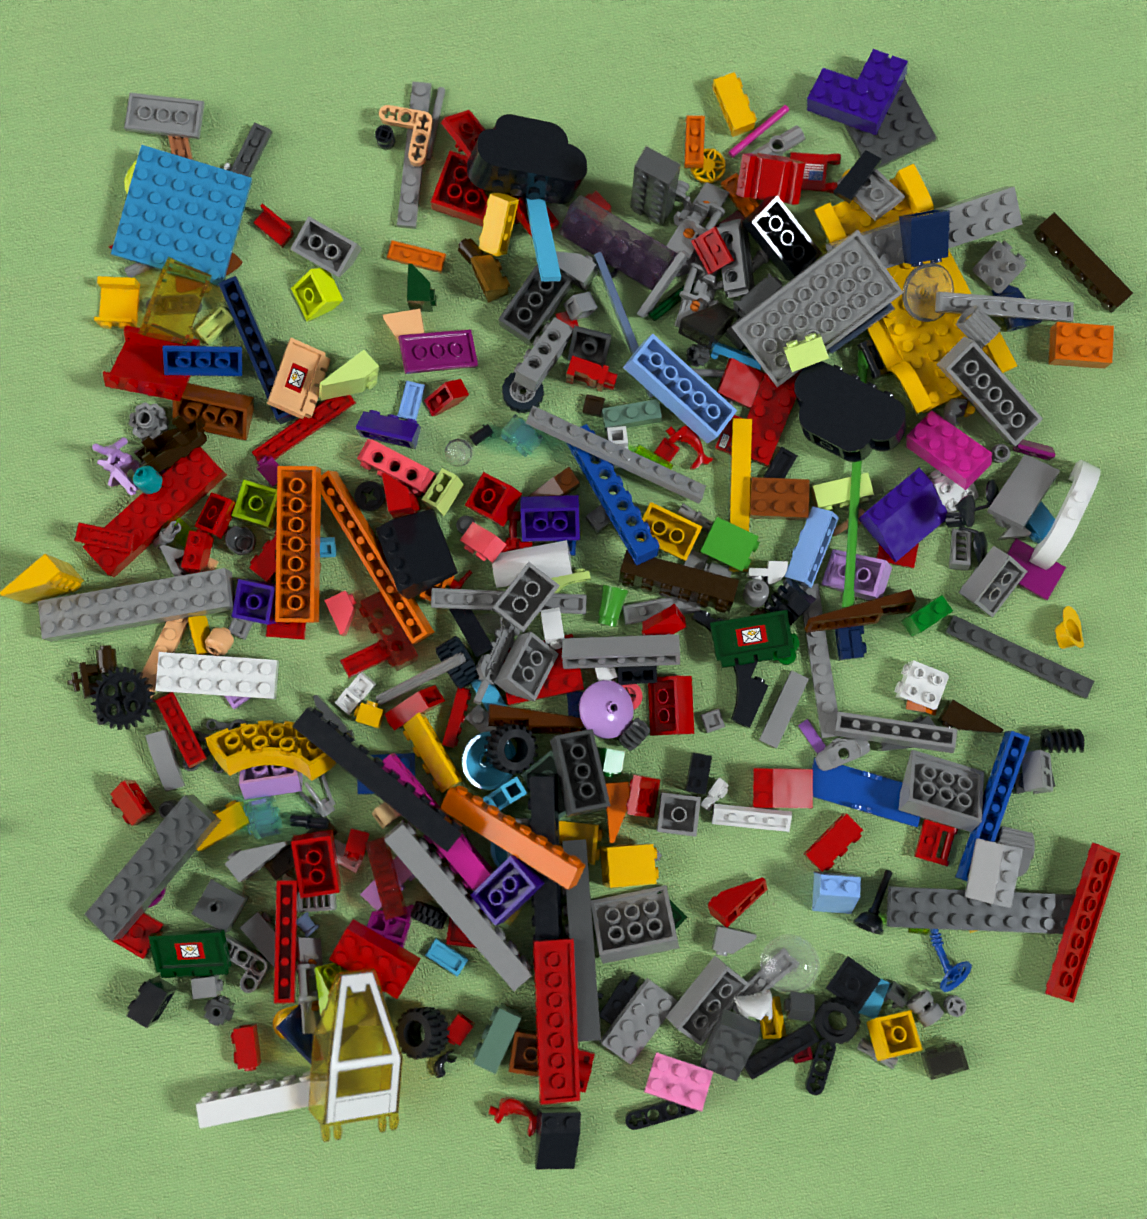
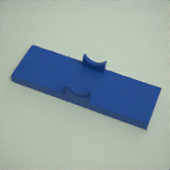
M814 757L811 768L813 769V797L918 827L919 816L899 810L902 782L844 765L822 771L816 763V757Z

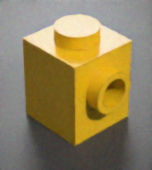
M367 700L366 704L361 703L360 706L356 707L354 712L355 721L380 728L385 710L377 708V703Z

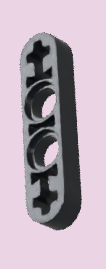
M665 1100L629 1111L626 1114L625 1122L629 1129L638 1130L694 1114L697 1110L683 1107L684 1111L681 1112L679 1104ZM675 1104L678 1107L677 1112L672 1115L666 1111L668 1105ZM651 1109H655L659 1113L658 1118L655 1120H651L647 1116ZM641 1112H644L647 1122L643 1123V1119L637 1120L636 1125H633V1122H629L632 1115L639 1118L642 1117Z

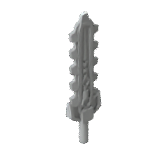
M503 617L500 619L502 624L500 630L496 629L494 633L496 639L494 642H491L493 648L490 650L489 655H482L476 666L479 680L481 681L473 700L476 704H481L488 685L495 684L494 681L509 654L508 650L512 648L515 642L513 640L514 636H518L520 630Z

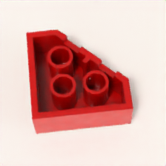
M449 151L431 199L432 210L483 227L488 197L483 189L476 187L470 181L467 175L468 157Z

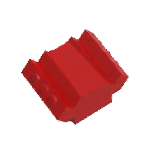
M742 154L736 195L743 198L750 197L755 200H764L769 196H778L783 203L790 205L799 204L805 163L790 159V157L770 154Z

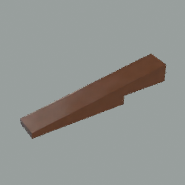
M909 589L809 618L805 631L809 633L876 624L881 616L911 612L916 599L912 590Z
M489 704L488 726H503L506 723L527 727V730H530L533 734H568L587 730L581 718Z

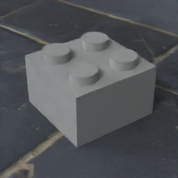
M661 792L656 831L697 836L701 797Z

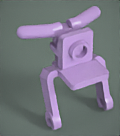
M121 438L113 445L105 447L93 444L92 449L108 456L107 458L98 459L97 464L103 466V469L111 473L108 485L111 487L122 485L129 495H135V491L139 490V488L135 486L127 474L129 469L135 472L140 463L135 459L133 460L130 454L123 453L120 448L128 443V440Z

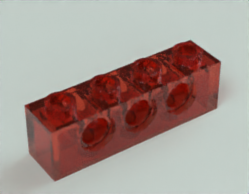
M379 591L361 600L360 614L363 618H367L370 623L368 627L373 635L376 634L378 637L377 643L382 651L385 650L387 653L389 665L395 667L396 671H399L416 662L419 655L382 593ZM379 612L383 617L378 619L373 614ZM390 629L392 634L386 635L382 630ZM399 645L402 650L394 651L392 646Z
M385 837L365 842L384 917L385 920L405 915L408 912L391 849L384 841Z

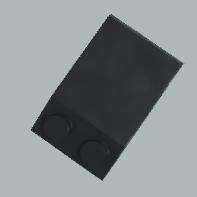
M576 1107L537 1108L536 1170L575 1168L581 1123V1112Z

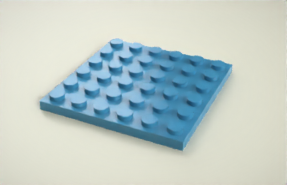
M141 145L111 255L220 287L218 283L225 280L253 179Z

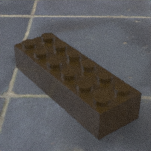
M628 550L625 552L619 576V582L623 586L630 588L636 586L644 592H658L660 596L667 598L670 596L678 597V600L681 602H696L697 606L704 608L710 606L722 613L730 612L739 583L737 579L655 557L636 565Z

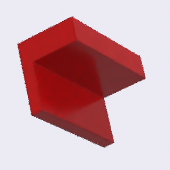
M262 203L260 207L263 212L253 223L283 248L295 234L291 226Z

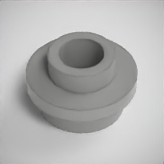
M997 444L991 450L992 459L997 463H1004L1010 457V449L1004 444ZM998 451H1002V457L998 456Z

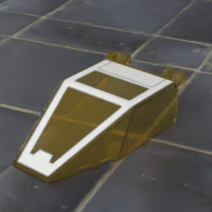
M366 969L337 973L328 995L329 1000L326 1008L322 1010L320 1015L322 1016L320 1024L316 1027L313 1035L308 1110L320 1123L323 1142L330 1140L331 1131L329 1126H333L335 1140H340L342 1134L341 1124L378 1118V1129L380 1132H385L387 1126L386 1117L388 1116L389 1127L392 1131L397 1130L399 1124L398 1112L403 1056L376 970Z

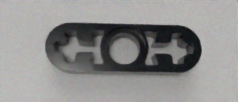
M821 1038L817 1043L805 1081V1087L811 1095H819L823 1092L836 1051V1045L829 1041L831 1049L826 1050L825 1056L829 1057L828 1060L818 1056L819 1053L823 1056L824 1049L821 1046L822 1044L826 1045L828 1042L825 1038ZM818 1061H824L826 1064V1068L822 1072H818L815 1069V1064ZM813 1073H815L818 1076H823L822 1079L818 1077L817 1084L819 1085V1088H815L814 1090H812V1087L810 1086V1083H814L816 1077L812 1075Z

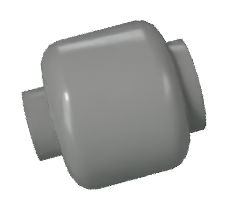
M760 579L748 581L743 591L745 603L752 607L762 606L769 594L768 585Z

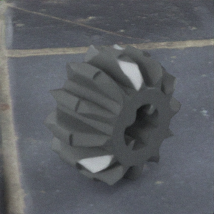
M635 718L630 726L618 736L617 740L624 748L631 751L645 740L650 732V728L644 721Z

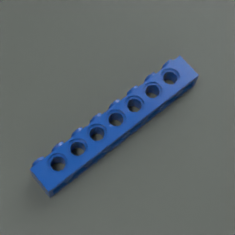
M587 424L581 426V428L595 434L593 430L589 429ZM566 443L635 564L639 565L656 557L660 547L659 542L655 537H652L648 523L642 520L639 508L632 503L631 494L628 490L625 491L621 477L614 472L613 464ZM609 492H616L617 494L612 495ZM624 507L626 510H620L618 508ZM627 523H634L635 525L629 526ZM637 538H641V539H643L644 541H643V542H639V541H637L636 539H637Z
M1005 731L983 794L982 823L970 832L955 878L968 881L976 838L995 842L1030 737L1014 731Z

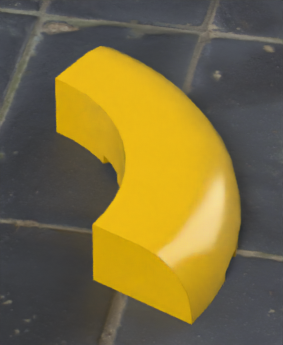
M273 720L258 721V724L243 723L240 724L241 727L231 730L226 728L205 738L211 754L229 776L251 767L276 765L294 769L313 781L329 771L337 763L292 727L295 722L274 723Z

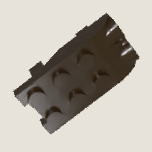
M178 415L172 419V423L177 428L164 431L154 439L147 436L141 440L143 446L134 452L141 461L137 469L148 465L159 473L165 468L173 466L180 458L188 456L195 448L203 446L207 441V436L204 434L205 430L203 429L205 421L199 416L188 424Z

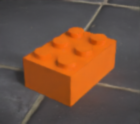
M1056 322L1050 328L1048 365L1105 369L1112 364L1114 326Z

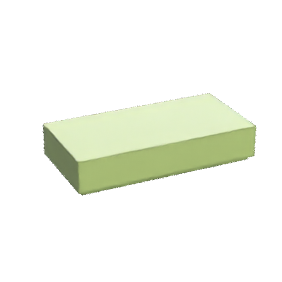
M222 305L195 331L210 345L235 321L228 310Z

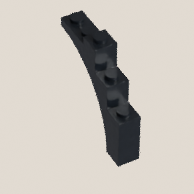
M704 610L695 611L691 619L704 626L710 632V623L724 621L721 618H717V620L711 618V614ZM753 655L755 663L739 665L738 658H734L735 666L733 668L736 675L737 695L731 721L746 728L751 727L769 686L765 684L766 680L755 676L754 679L751 678L758 663L757 655Z

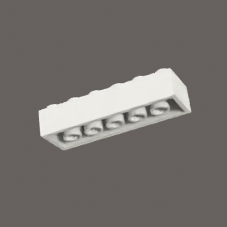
M159 652L155 691L276 699L279 661Z
M315 1071L303 1073L301 1077L289 1075L284 1077V1080L277 1082L276 1079L264 1081L262 1085L250 1083L245 1085V1088L238 1090L237 1087L225 1089L223 1093H218V1091L208 1092L196 1104L199 1127L201 1129L318 1105L325 1097L321 1073L315 1074Z

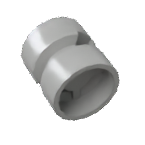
M927 989L916 993L906 1004L912 1013L918 1014L917 1019L923 1027L932 1025L944 1014L938 1003H933L934 998Z

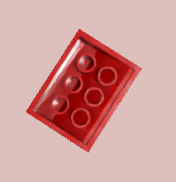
M573 634L564 635V639L573 638ZM562 647L555 650L559 655L536 700L584 690L580 668L563 669ZM506 692L509 706L530 702V700Z

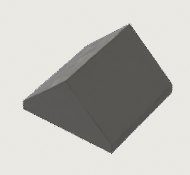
M574 326L568 360L575 356L599 364L603 368L608 356L612 335Z

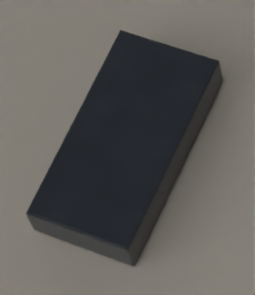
M781 446L763 478H785L798 456Z

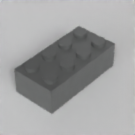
M537 263L499 317V326L531 346L573 286V279L560 271V281H541Z
M593 729L553 737L550 743L567 817L601 811L610 807Z

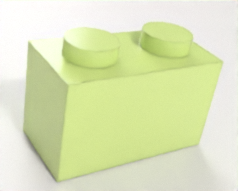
M808 334L804 340L799 342L793 340L786 343V347H783L792 372L829 359L820 334Z
M442 468L421 500L429 509H434L436 513L445 516L464 487V484L457 475Z

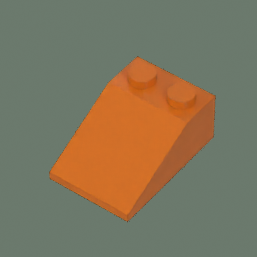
M628 781L605 783L611 805L607 808L610 843L615 842L627 811L626 803L631 794Z

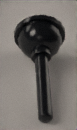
M885 870L872 907H869L868 912L865 911L857 919H854L853 923L859 928L874 934L883 935V921L879 917V909L890 882L892 871Z

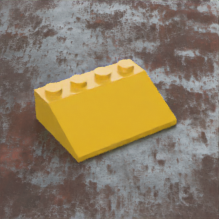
M44 554L0 591V595L31 604L75 592L81 587L84 579L71 564Z
M420 712L414 715L403 725L405 728L403 734L408 741L412 740L415 746L412 749L418 758L421 756L424 764L422 766L427 774L431 773L434 780L432 783L437 791L441 790L444 793L449 788L461 783L463 779L426 715Z

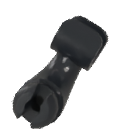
M449 1049L446 1054L440 1056L434 1063L433 1071L437 1078L445 1076L444 1064L446 1061L453 1063L457 1059V1057L451 1059L448 1056L449 1053L454 1052V1049Z

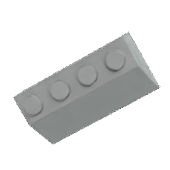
M714 956L666 1018L679 1031L701 1046L712 1033L723 1009L730 1010L736 1003L734 996H741L750 984L717 956Z

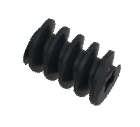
M1079 728L1074 730L1059 729L1058 731L1056 729H1043L1040 736L1041 750L1045 751V748H1048V752L1052 753L1053 748H1055L1056 752L1060 753L1061 747H1063L1064 753H1068L1069 747H1071L1072 753H1075L1078 747L1079 752L1083 753L1085 746L1084 735Z

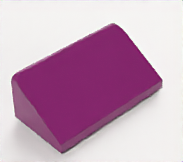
M1025 439L1013 447L1014 452L1048 461L1055 457L1053 447Z

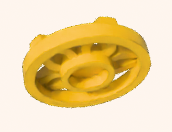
M704 149V153L708 154L707 158L704 156L703 168H696L695 170L691 168V172L699 182L715 183L724 175L726 168L725 159L715 149ZM711 154H714V157L712 159L709 158ZM716 156H718L721 161H715ZM722 170L721 173L716 177L715 171ZM706 174L708 179H703L700 176Z

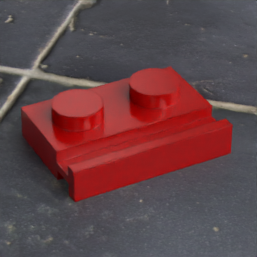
M713 227L691 240L708 275L734 261L717 227Z

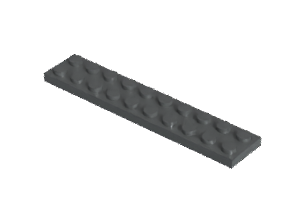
M888 886L887 927L1063 934L1075 895L1014 892L1012 906L1008 908L964 897L965 889Z

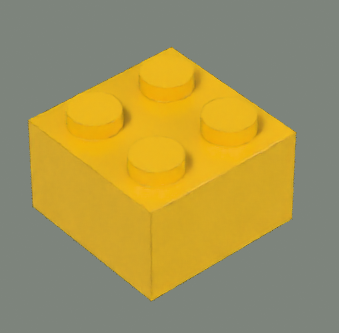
M911 1010L878 1017L866 1022L877 1061L923 1050Z

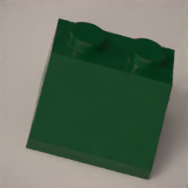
M408 263L407 303L410 310L420 309L421 312H433V306H437L435 289H432L431 283L412 263Z

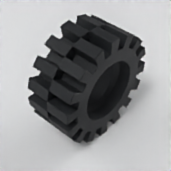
M416 901L410 917L428 926L443 929L448 914L437 907Z

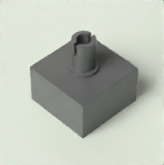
M213 878L210 880L191 914L217 929H224L225 933L231 931L249 896L220 879Z

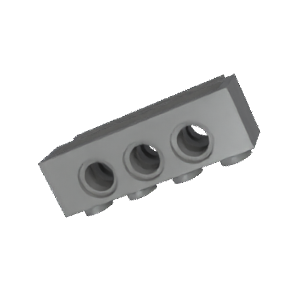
M555 317L551 323L547 322L542 330L544 333L541 336L538 335L534 340L532 350L528 349L523 357L525 360L522 363L519 362L515 367L514 372L516 375L514 381L530 391L536 392L566 349L574 328Z

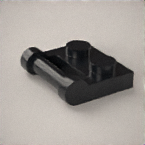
M867 340L857 345L859 351H862L873 380L894 374L891 371H887L873 340Z

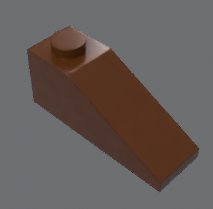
M568 467L527 497L566 496L580 487V482L570 467Z

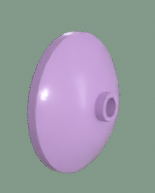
M610 680L598 681L591 684L584 691L579 705L580 717L587 730L593 729L595 736L603 739L615 738L620 736L630 726L633 719V703L626 689L618 683Z

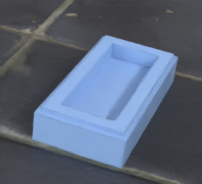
M406 380L397 415L399 418L405 420L409 418L417 421L425 389L424 384Z

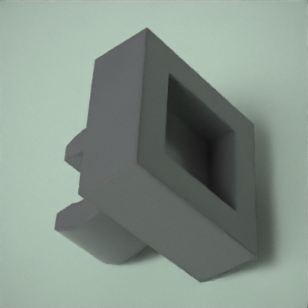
M893 981L889 985L884 1001L886 1002L888 999L894 1001L892 1004L893 1009L897 1006L902 1008L907 1004L909 992Z

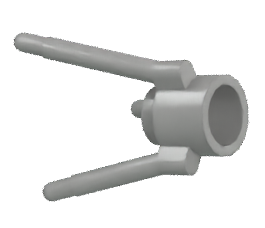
M322 774L321 779L329 801L326 798L320 800L307 782L304 785L317 804L315 805L303 792L299 794L315 810L317 815L320 814L321 817H325L335 811L333 805L336 803L332 798L326 777Z

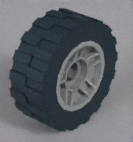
M515 372L510 373L502 385V395L506 405L512 411L524 414L530 412L532 406L538 408L539 404L543 401V384L541 383L536 392H532L514 381ZM520 389H521V390H525V389H526V390H527L526 394H524V395L520 394Z

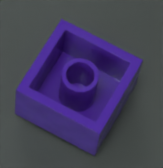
M247 578L238 579L232 617L267 625L275 624L276 584Z

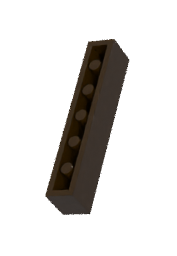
M1055 212L1033 232L1036 239L1048 248L1052 256L1057 257L1061 261L1062 266L1066 270H1070L1076 281L1083 284L1088 289V293L1101 302V306L1105 310L1112 313L1133 294L1120 278Z

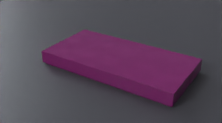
M471 329L408 334L398 337L405 374L476 368L478 366Z

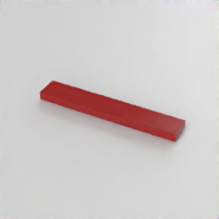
M351 395L327 399L315 407L312 418L305 416L303 419L299 418L253 450L252 454L257 461L264 456L268 458L270 455L276 460L355 405L356 402Z

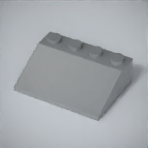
M912 750L900 791L899 810L972 832L982 823L984 772Z
M666 885L591 900L599 955L603 964L679 948Z

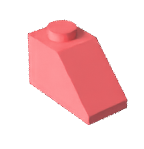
M343 591L324 600L341 636L347 635L356 611L354 605L357 604L352 593L349 594L347 591Z

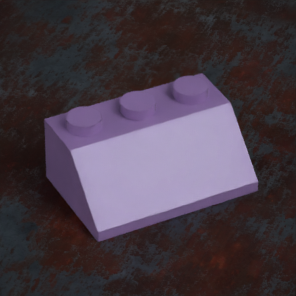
M263 765L240 771L239 785L244 800L302 791V773L288 767Z

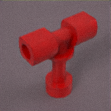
M512 511L507 520L509 521V538L505 539L506 542L504 543L506 546L501 553L532 547V542H521V538H517V521L521 520V512Z

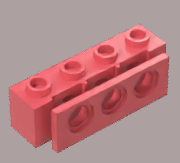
M367 439L357 457L359 462H361L360 466L369 471L371 468L378 471L377 475L382 477V473H387L404 486L411 488L410 492L419 497L421 494L425 495L437 477L429 468L373 439ZM377 457H383L380 463H375ZM399 465L400 469L396 472H393V466ZM411 474H417L416 479L408 480Z

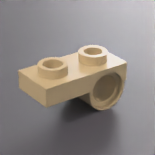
M386 802L375 808L372 813L382 829L401 815Z

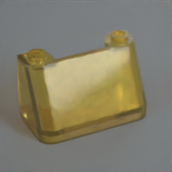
M168 257L157 279L138 334L186 345L188 342L191 343L195 332H192V326L204 294H209L213 283L210 282L212 275Z

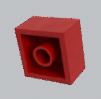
M483 472L465 506L504 527L522 493L511 485Z

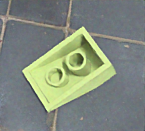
M365 350L361 351L320 382V400L361 393L367 388L369 390L377 384L378 364Z

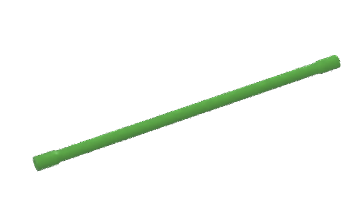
M858 350V377L867 384L869 366L862 351ZM862 461L852 462L842 608L854 605Z

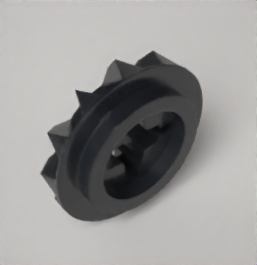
M366 481L357 487L354 499L359 508L371 512L378 510L383 505L385 493L378 483ZM373 491V496L377 500L370 499L367 502V497L363 493L370 494Z

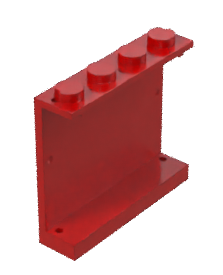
M126 325L123 330L125 343L111 372L103 371L105 387L180 401L191 375H164L163 345L200 346V340Z

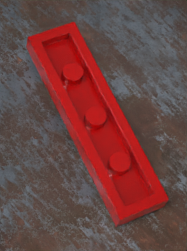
M171 692L156 700L188 767L192 768L207 760L175 694Z

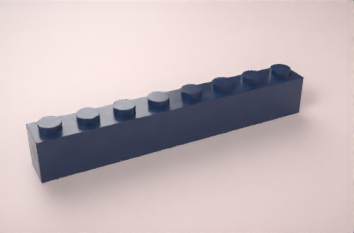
M234 276L218 284L268 399L278 369L241 282ZM271 406L274 416L280 425L298 418Z

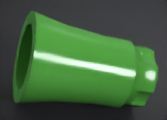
M603 585L598 623L616 627L623 603L629 592L628 590Z

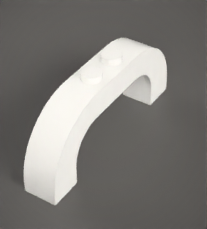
M1079 460L1075 464L1068 480L1073 482L1050 531L1036 545L1029 562L1047 570L1061 556L1094 493L1100 477L1099 468L1083 460Z

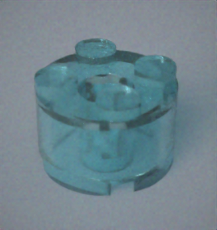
M515 414L501 430L502 434L500 437L510 445L513 443L517 445L515 449L524 457L530 456L544 440V437L542 435L539 436L534 428L525 424L526 422Z
M273 796L253 800L244 805L245 815L248 816L250 822L247 824L248 832L250 835H254L257 840L282 833L279 828H282V819L279 808L274 807L272 803L276 802Z

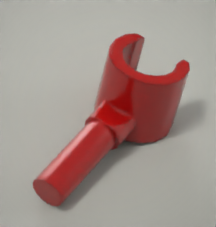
M469 570L459 582L453 579L449 586L450 589H461L465 581L472 574V571Z

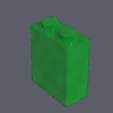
M943 595L902 619L901 622L909 634L914 636L923 632L953 612Z

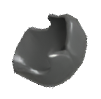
M950 399L944 407V419L956 427L959 424L956 418L964 416L968 399Z
M233 526L225 535V543L234 554L247 555L254 550L256 538L255 534L247 527Z

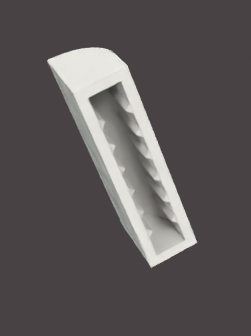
M567 540L502 552L492 563L496 588L510 586L528 562L532 563L550 578L572 574L571 556Z

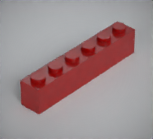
M277 881L274 1003L296 1002L297 881Z

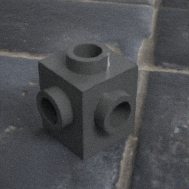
M223 995L214 997L212 1000H208L205 1005L204 1011H206L204 1018L209 1019L208 1022L215 1026L223 1025L231 1020L235 1011L233 1010L235 1003ZM215 1009H219L220 1014L216 1013Z

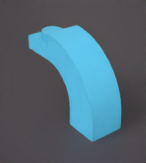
M515 777L485 796L483 800L488 805L496 806L501 810L526 795L527 792L519 778Z

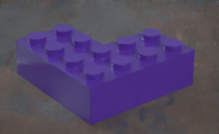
M873 49L858 80L822 68L807 98V111L876 135L907 74L908 61L893 55L889 58V54Z

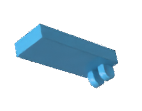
M716 341L711 353L712 359H717L719 354L757 369L761 368V365L753 355Z

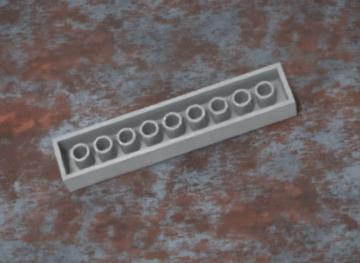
M1014 186L1001 187L937 208L950 210L949 248L1023 225ZM899 221L861 233L886 269L904 263ZM844 239L825 244L827 252Z
M222 568L38 601L42 639L53 642L233 610L235 592L232 572Z
M402 820L385 835L384 841L511 989L515 991L532 976L530 970L532 968L530 966L531 963L524 955L519 956L516 945L511 940L507 942L504 931L498 925L495 927L488 916L480 910L479 905L474 899L467 895V888L461 881L457 883L454 880V873L448 866L445 868L442 866V859L435 851L433 853L430 852L427 841L422 836L418 838L415 834V827L409 821L406 823Z

